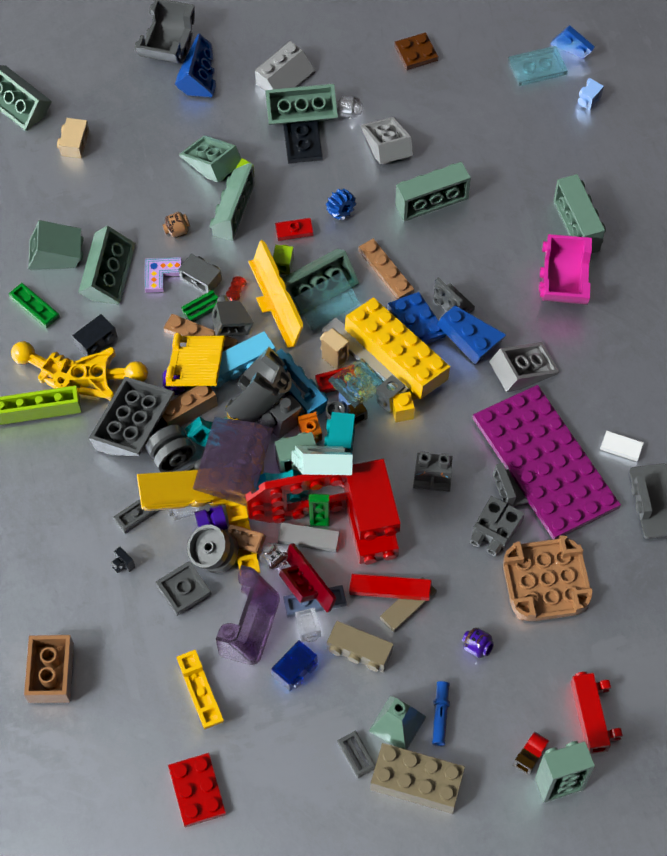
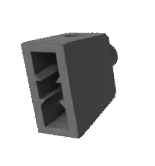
M225 295L218 297L211 315L215 335H248L254 322L240 301H229Z
M292 395L282 398L279 403L269 410L276 423L270 430L280 439L298 426L297 416L305 415L303 407Z

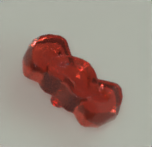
M236 276L232 278L231 286L226 292L227 298L231 301L240 299L241 288L247 284L243 277Z

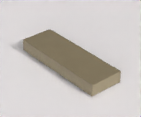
M431 586L430 598L437 593L433 586ZM398 599L380 616V620L395 632L427 601Z

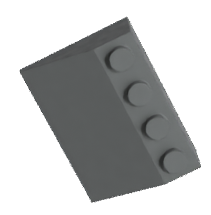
M125 376L89 437L95 450L109 455L139 456L175 392Z

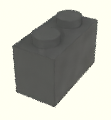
M192 253L178 268L180 279L204 293L211 290L214 291L222 281L221 270L216 265H211L202 257L195 256Z

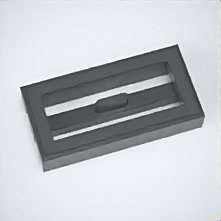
M356 731L337 740L357 778L375 769L376 765ZM354 737L369 766H365L351 738ZM344 742H347L362 770L359 771Z

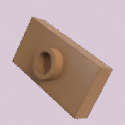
M230 524L227 532L233 534L237 539L239 549L260 554L266 535Z

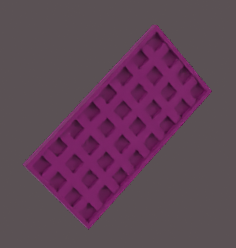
M538 385L473 414L472 419L500 461L504 463L505 468L509 470L529 501V505L552 539H558L559 536H564L620 508L621 504Z

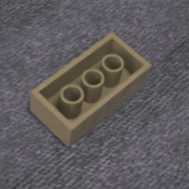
M382 743L370 783V790L453 814L465 766Z

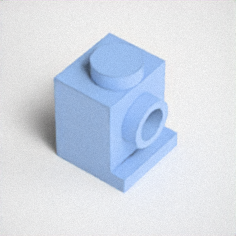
M589 78L587 86H584L579 92L580 98L578 103L591 110L602 97L604 86Z

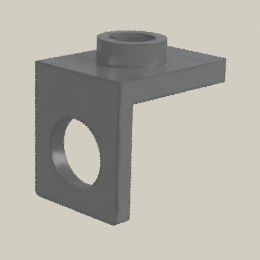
M391 375L376 388L377 403L391 413L393 411L392 398L401 392L405 385L395 376ZM389 383H396L398 387L396 390H389L387 385Z

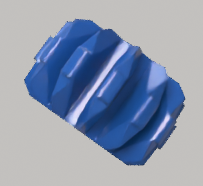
M344 188L342 190L337 189L336 193L332 192V196L328 197L329 201L325 204L327 206L326 210L338 220L341 218L345 219L347 215L350 216L351 211H354L353 207L357 204L355 202L356 198Z

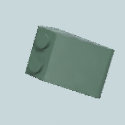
M205 135L179 154L183 160L203 176L215 182L224 180L228 174L236 169L241 160L236 145Z

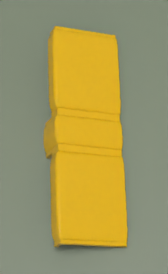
M260 240L254 260L248 261L264 295L256 297L262 313H272L287 348L295 347L303 329V322L290 294L286 291L283 279L279 276V270L267 244Z
M249 467L137 474L141 507L145 511L181 509L187 506L203 507L208 504L218 506L242 500L246 503L245 495L253 491Z

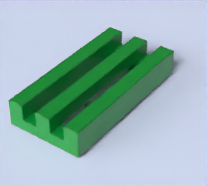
M211 290L182 306L181 309L189 321L195 322L213 311L218 296Z

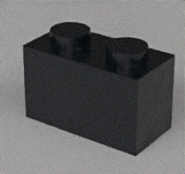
M100 314L72 335L75 346L85 356L99 353L105 346L112 344L117 338L115 327Z

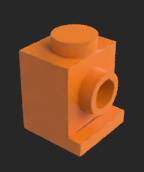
M313 412L297 416L300 433L312 432L315 443L321 441L322 431L317 413Z

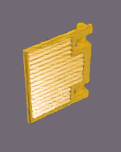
M176 333L173 338L171 360L165 377L166 386H217L225 336H181L180 333ZM180 343H187L186 347H180ZM174 375H180V379H174Z

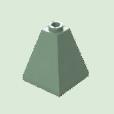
M390 696L369 732L395 747L407 750L426 716L410 705Z

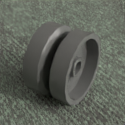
M170 425L157 431L150 437L145 447L150 457L154 459V463L160 472L178 470L187 464L196 452L195 446L187 438L185 431L180 425Z
M203 525L191 534L187 544V553L194 565L212 573H223L235 564L239 553V546L233 534L214 525Z

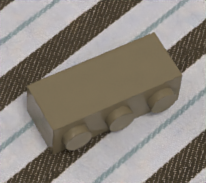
M336 621L327 640V649L333 655H343L355 664L360 662L367 665V668L372 671L378 672L379 670L384 672L393 652V643Z

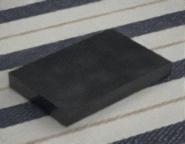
M317 120L283 124L288 164L323 160Z

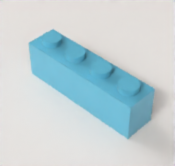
M265 331L223 351L217 386H210L212 389L219 388L224 383L239 378L268 347L276 352L275 346Z

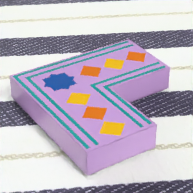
M181 257L145 259V293L164 292V277L179 276L178 268L182 265Z

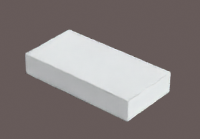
M606 431L600 450L638 461L643 442Z

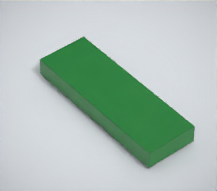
M20 283L9 293V297L46 329L60 317L58 312L23 283Z
M309 494L311 526H330L328 494Z

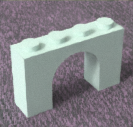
M295 446V451H292L291 460L302 474L352 475L353 455L345 452V448L342 446Z

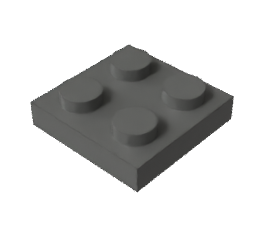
M190 561L156 581L157 587L177 616L212 595L210 589Z

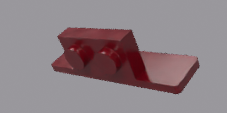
M294 543L290 544L286 551L288 556L285 559L291 567L281 569L279 576L300 603L317 599L326 612H330L336 601L335 595Z

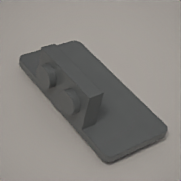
M667 464L631 467L629 471L632 481L631 489L633 496L635 495L636 511L640 516L644 537L646 539L667 537Z

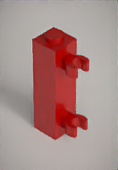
M576 673L572 677L571 687L584 741L590 754L607 752L611 746L610 741H619L623 737L621 728L607 731L598 694L609 692V689H611L610 681L596 682L594 673Z

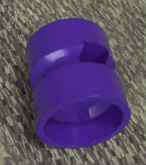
M221 505L211 507L209 511L203 509L194 512L198 528L203 525H214L223 530L228 529Z

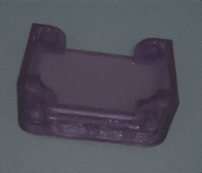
M241 565L238 581L242 586L241 593L247 595V600L239 624L226 623L222 625L216 637L219 657L247 665H255L262 658L279 606L280 596L255 569Z

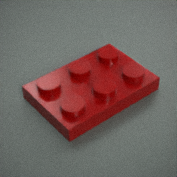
M209 753L168 765L185 828L226 815Z

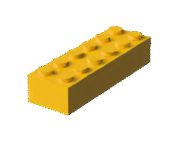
M374 297L346 315L345 330L419 399L424 398L448 380L450 366Z

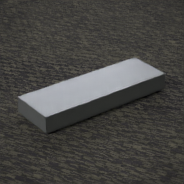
M281 522L277 541L281 544L290 545L294 543L299 547L336 552L340 532Z

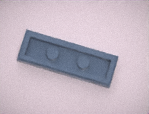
M343 585L329 587L336 597L333 608L347 606ZM294 594L283 596L287 618L324 610L317 599L300 603Z

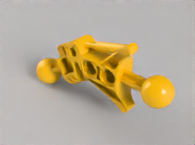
M26 341L17 342L11 350V356L16 363L22 365L31 363L41 369L38 376L40 383L46 382L47 385L54 389L76 385L80 387L77 390L82 395L105 398L109 401L114 396L113 391L109 388V380L124 379L126 376L144 382L148 376V368L138 361L130 362L126 368L109 369L110 362L116 356L115 350L112 347L96 354L81 357L77 361L65 358L64 355H59L58 352L52 353L45 359L36 354L34 347ZM98 373H103L101 376H95ZM79 374H84L82 377H77Z

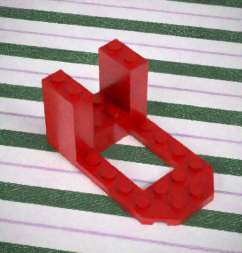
M384 458L353 464L352 475L302 474L263 482L259 485L258 491L255 493L250 491L245 495L249 519L266 523H281L288 519L297 520L309 515V500L287 504V494H299L304 490H319L325 486H339L344 483V493L329 495L330 511L338 512L346 508L359 563L369 565L378 560H393L399 555L395 534L400 532L401 523Z

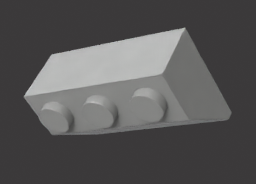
M290 41L255 70L256 84L264 90L298 87L315 73V69L303 50Z

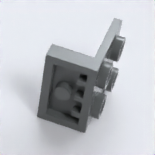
M440 278L435 279L433 299L438 306L444 308L446 312L453 306H457L469 314L474 311L475 306L451 283L446 285Z
M504 463L496 464L493 478L502 501L507 503L506 509L509 505L515 507L527 504L529 501L509 470L505 469Z

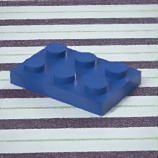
M419 292L387 304L386 308L425 344L446 337V334L437 325L439 320Z

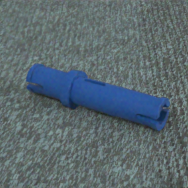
M445 681L437 682L436 699L433 701L435 714L432 744L435 746H445L447 709L450 707V701L448 700L450 683Z

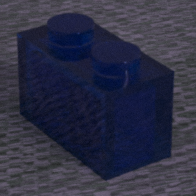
M298 640L271 668V674L287 690L291 691L294 687L298 688L304 680L303 677L307 673H312L318 665L317 655Z

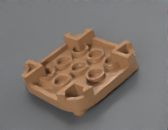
M559 536V539L521 544L519 541L513 543L506 551L503 559V570L510 604L519 620L540 621L581 614L588 609L592 598V588H590L581 545L568 539L567 536Z

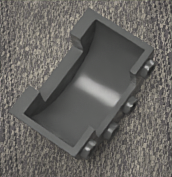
M155 0L149 9V13L152 15V24L147 29L146 39L144 35H141L139 41L135 43L134 50L141 57L178 64L182 63L187 56L193 33L191 31L195 20V6L171 0Z
M270 347L240 376L237 384L243 391L234 401L231 399L225 409L231 418H237L250 423L257 422L261 419L262 415L268 412L290 390L292 385L290 373L285 372L283 368L284 362Z

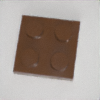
M426 32L395 41L394 46L406 70L438 61V55Z

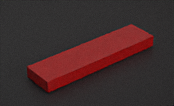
M352 574L349 594L430 601L432 581L429 579Z

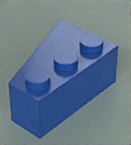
M453 306L437 323L474 365L498 346L506 336V334L457 306Z

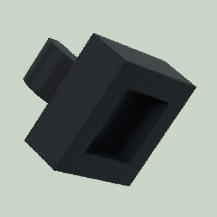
M118 547L114 551L116 559L111 562L112 568L117 573L121 572L124 567L129 572L135 568L133 559L121 547Z

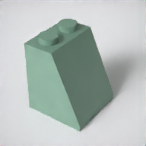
M39 220L30 237L28 269L76 268L78 262H81L83 258L81 247L84 237L81 236V228Z

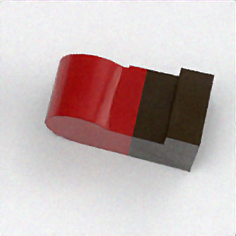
M534 732L522 751L515 758L513 766L530 776L549 740Z

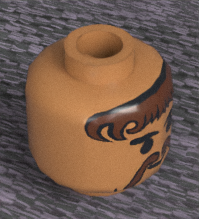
M181 212L166 216L165 224H163L165 233H170L173 238L186 234L188 228L191 227L186 214Z

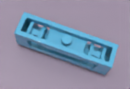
M282 348L275 352L284 362L283 368L285 372L288 370L291 378L305 393L303 399L301 397L302 393L292 383L286 395H292L303 407L305 414L316 412L317 416L325 412L328 405L326 394L317 389L315 382L311 378L308 379L303 368L294 363L289 353H285Z

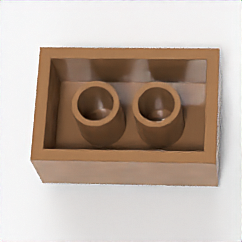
M70 635L29 636L24 696L28 703H70L74 642Z

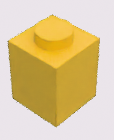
M411 392L397 394L393 397L392 412L395 423L414 419L415 407Z

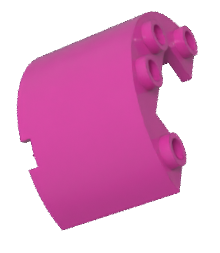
M548 234L547 241H543L542 252H545L544 267H540V278H543V282L539 283V293L542 301L588 305L590 300V283H588L592 238Z

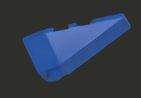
M200 33L196 36L178 72L175 85L180 91L189 96L212 97L216 87V80L213 79L212 75L215 71L211 66V61L213 60L212 44Z

